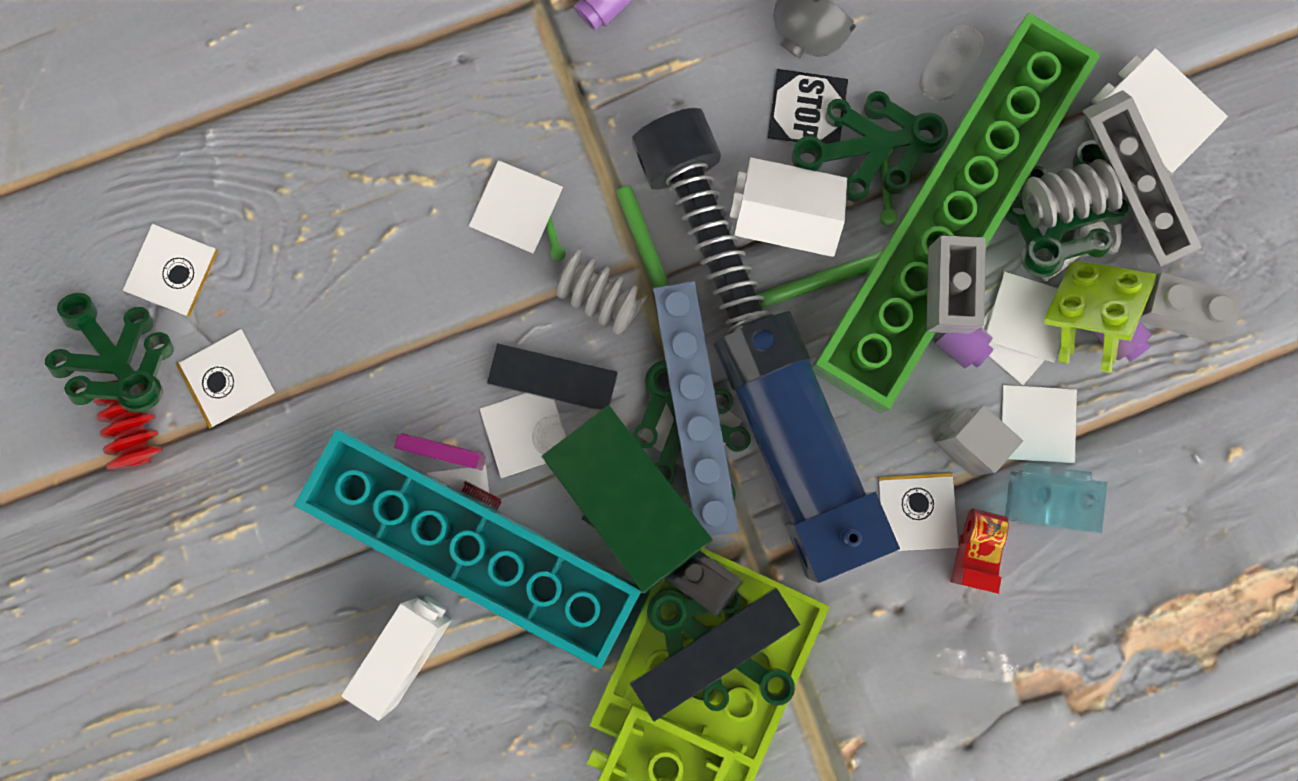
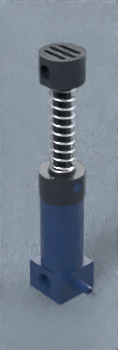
M694 107L681 109L650 122L632 136V145L650 188L653 190L669 188L670 191L677 192L679 200L676 201L675 205H682L685 215L681 219L684 221L688 220L692 228L687 234L695 235L698 244L694 249H701L704 260L700 264H707L711 273L706 279H713L717 290H714L712 294H720L723 305L719 309L726 308L730 318L725 324L729 325L732 323L733 325L729 328V333L717 340L713 345L731 388L738 396L790 522L784 525L807 579L821 583L900 550L876 491L865 492L810 364L809 359L811 358L791 312L787 311L773 315L769 311L762 310L761 304L764 301V297L756 295L754 290L758 283L750 280L748 277L752 268L743 265L742 260L745 252L736 249L739 238L730 235L729 231L733 224L731 221L724 220L723 218L727 209L717 204L720 193L711 190L710 187L714 179L705 175L706 171L720 162L721 153L702 109Z

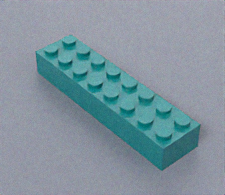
M335 429L294 504L298 509L600 670L641 593L640 588L636 584L353 434Z

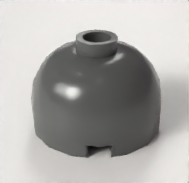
M777 0L775 3L773 14L775 28L784 37L780 45L799 59L804 52L815 57L830 55L846 42L856 28V25L853 24L854 21L829 0Z

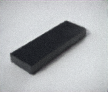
M497 343L487 384L601 411L611 404L618 372Z

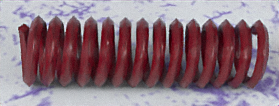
M463 482L465 485L462 492L467 493V495L470 493V496L475 497V499L478 497L480 502L483 500V503H488V506L491 504V507H496V510L502 503L501 498L493 496V494L472 485V483L470 484V482Z

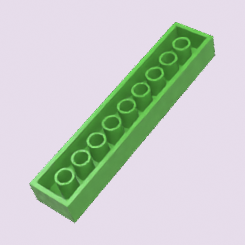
M1027 13L1004 46L814 361L812 368L817 376L878 413L891 408L935 332H927L929 246L940 236L986 238L987 247L1099 59L1100 53L1033 14Z

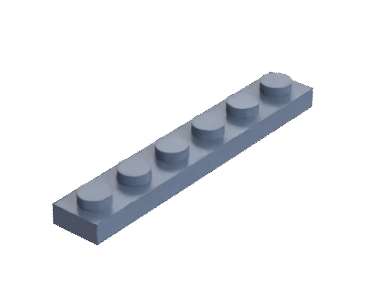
M695 281L653 288L692 513L710 536L739 531Z

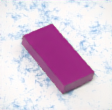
M405 433L397 435L394 446L395 449L482 471L486 456L483 453Z

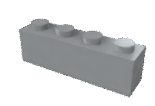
M1121 90L1083 110L1084 117L1105 161L1113 168L1120 181L1122 196L1128 204V209L1147 249L1159 266L1162 267L1201 249V243L1133 97Z

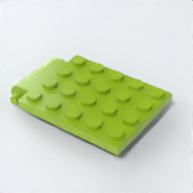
M703 548L701 552L743 581L737 590L741 596V606L737 611L772 588L776 587L801 625L751 658L768 670L771 668L783 669L792 677L796 686L830 606ZM663 579L650 589L589 726L614 737L615 741L609 754L593 748L586 764L601 771L597 781H754L788 703L779 706L768 703L760 694L757 683L737 669H733L721 677L722 685L729 694V702L723 710L712 711L708 709L702 698V690L653 722L630 685L631 681L668 658L664 633L656 630L648 619L647 608L651 598L663 590H674L681 593L686 599L691 598L669 581ZM735 595L730 600L726 608H731L734 606L736 602ZM666 603L661 607L660 614L665 619H672L677 614V608L671 603ZM707 612L691 617L708 627L718 625L734 613L722 612L717 617L712 612ZM681 631L684 647L692 642L693 639ZM775 677L768 682V690L772 693H778L783 688V681L780 678ZM713 689L708 694V701L714 705L721 703L724 698L723 692L719 689Z

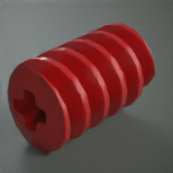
M113 380L108 382H119V380ZM94 398L93 400L96 405L108 407L98 412L96 415L97 420L111 423L101 429L100 436L115 440L103 447V453L118 456L106 464V469H123L153 462L150 457L161 452L162 447L148 445L147 441L159 435V431L145 429L144 424L155 419V414L130 412L123 409L118 400Z

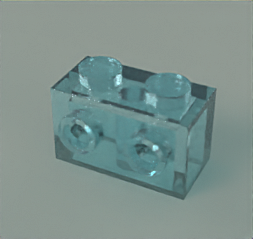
M1025 464L1024 470L1010 471L1005 511L1008 521L1081 532L1102 533L1107 482L1092 480V472L1067 469L1066 476L1050 474V466L1039 464Z

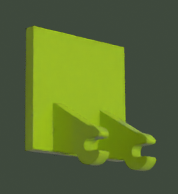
M1079 260L1069 264L1044 318L1046 325L1061 327L1059 362L1069 364L1070 354L1073 355L1077 328L1104 333L1101 371L1111 373L1112 363L1116 362L1119 339L1132 340L1155 284L1156 274Z

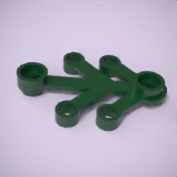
M882 91L872 92L867 97L864 105L865 114L875 120L886 117L902 128L889 132L851 109L847 101L834 99L828 104L825 112L827 123L833 127L845 125L863 137L824 144L819 138L814 136L802 137L794 145L791 157L792 163L795 167L817 171L821 168L823 162L869 154L857 173L847 179L846 198L852 202H860L866 198L870 190L871 180L890 151L895 148L909 146L898 166L891 167L883 179V186L886 191L891 194H900L908 186L910 174L924 153H934L945 144L948 138V128L944 119L938 114L931 112L915 116L890 101L886 93ZM879 101L883 104L884 108L876 110L871 106V102ZM841 109L845 116L841 118L835 117L831 110ZM920 131H929L933 138L926 139L922 137ZM804 153H809L814 157L815 161L806 163L800 156ZM890 176H900L903 180V184H893L890 180ZM859 183L864 191L855 193L851 190L850 184Z
M1096 140L1083 142L1078 147L1073 159L1074 167L1079 164L1089 165L1086 161L1093 162L1098 159L1105 161ZM1035 165L1027 179L1029 177L1040 179L1048 171L1041 166ZM1022 197L1015 198L1005 217L1008 222L1018 226L1026 242L1021 253L1023 267L1034 276L1050 277L1062 269L1065 260L1084 254L1097 258L1103 257L1108 253L1113 243L1112 235L1107 230L1101 228L1091 230L1087 237L1060 243L1065 232L1101 221L1109 225H1117L1125 218L1128 212V204L1122 198L1121 208L1117 209L1120 212L1119 214L1111 213L1107 209L1109 208L1107 203L1105 212L1099 215L1095 214L1090 208L1088 217L1084 219L1077 217L1073 210V219L1066 224L1061 221L1057 214L1056 226L1048 228L1044 236L1039 228L1033 229L1025 214H1017L1013 211L1014 208L1024 210ZM1092 240H1100L1105 246H1096ZM1036 256H1044L1049 262L1041 261Z
M72 293L62 298L57 305V312L67 327L81 331L99 355L74 354L65 349L54 350L45 358V365L51 375L56 378H65L73 374L74 371L114 374L119 382L91 381L86 376H75L64 387L70 401L75 405H85L94 398L118 400L121 407L130 412H143L154 407L163 395L162 385L156 378L161 361L173 354L174 346L167 334L163 332L152 333L144 341L146 353L138 371H134L130 366L140 336L149 332L153 327V320L148 310L143 307H134L124 314L123 320L125 325L115 346L96 322L97 309L88 295ZM143 319L138 323H134L136 320ZM164 344L161 348L154 349L157 345ZM66 361L64 364L56 366L58 363ZM86 388L84 391L76 393L77 390Z
M664 360L655 363L647 371L645 385L651 395V399L642 423L635 428L633 437L643 449L653 447L658 438L656 426L667 403L674 421L660 459L655 465L657 468L659 466L669 468L671 476L667 481L671 484L675 478L674 466L681 447L670 388L663 389L658 385V378L664 374L668 375ZM714 390L715 396L721 394L727 398L728 406L722 410L718 409L719 415L726 414L733 406V397L727 390ZM720 424L723 442L726 443V446L731 451L741 452L748 448L751 436L745 428H731ZM647 428L653 432L654 437L650 443L642 444L639 442L637 434L641 429ZM741 432L745 436V444L742 447L732 445L730 442L732 433ZM731 483L733 498L735 500V488Z
M674 590L658 592L651 598L648 604L647 615L649 622L656 630L664 633L668 657L683 648L681 631L695 640L716 626L706 627L691 617L710 611L694 599H686L681 593ZM738 591L735 593L736 602L734 606L725 608L724 613H734L741 606V596ZM666 603H671L677 608V614L672 619H665L660 614L661 607ZM752 658L735 668L759 685V692L768 703L779 706L788 703L792 699L795 692V684L792 677L783 669L771 668L768 670ZM775 677L783 681V688L778 693H772L768 690V682ZM721 678L703 690L702 698L704 704L712 711L723 710L729 702V694L722 685ZM713 689H719L724 694L722 702L716 705L708 701V694Z

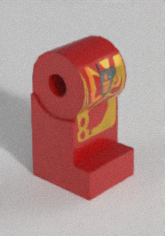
M975 508L969 511L963 533L960 535L951 583L999 594L1002 577L999 576L1009 529V521L1006 516Z

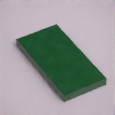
M607 405L541 456L644 594L713 541L610 405Z

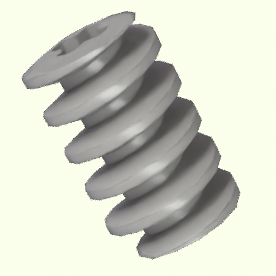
M1101 159L1090 162L1089 165L1079 164L1073 170L1065 168L1058 171L1057 174L1046 173L1040 179L1036 177L1029 178L1022 187L1023 208L1033 229L1038 228L1040 218H1042L1048 228L1056 226L1057 214L1061 221L1066 224L1072 221L1073 210L1077 217L1084 219L1088 217L1090 208L1095 214L1099 215L1105 212L1106 203L1112 210H1117L1122 205L1120 181L1113 168Z
M579 248L571 256L558 278L557 296L560 299H565L572 294L571 305L574 308H579L587 302L585 315L592 317L601 311L599 324L606 326L615 320L613 333L619 335L633 323L645 304L649 293L638 301L635 299L638 290L637 285L634 284L624 292L622 290L624 281L622 275L610 283L608 281L610 268L606 266L596 274L594 272L596 259L593 257L584 265L581 264L580 260L583 250Z

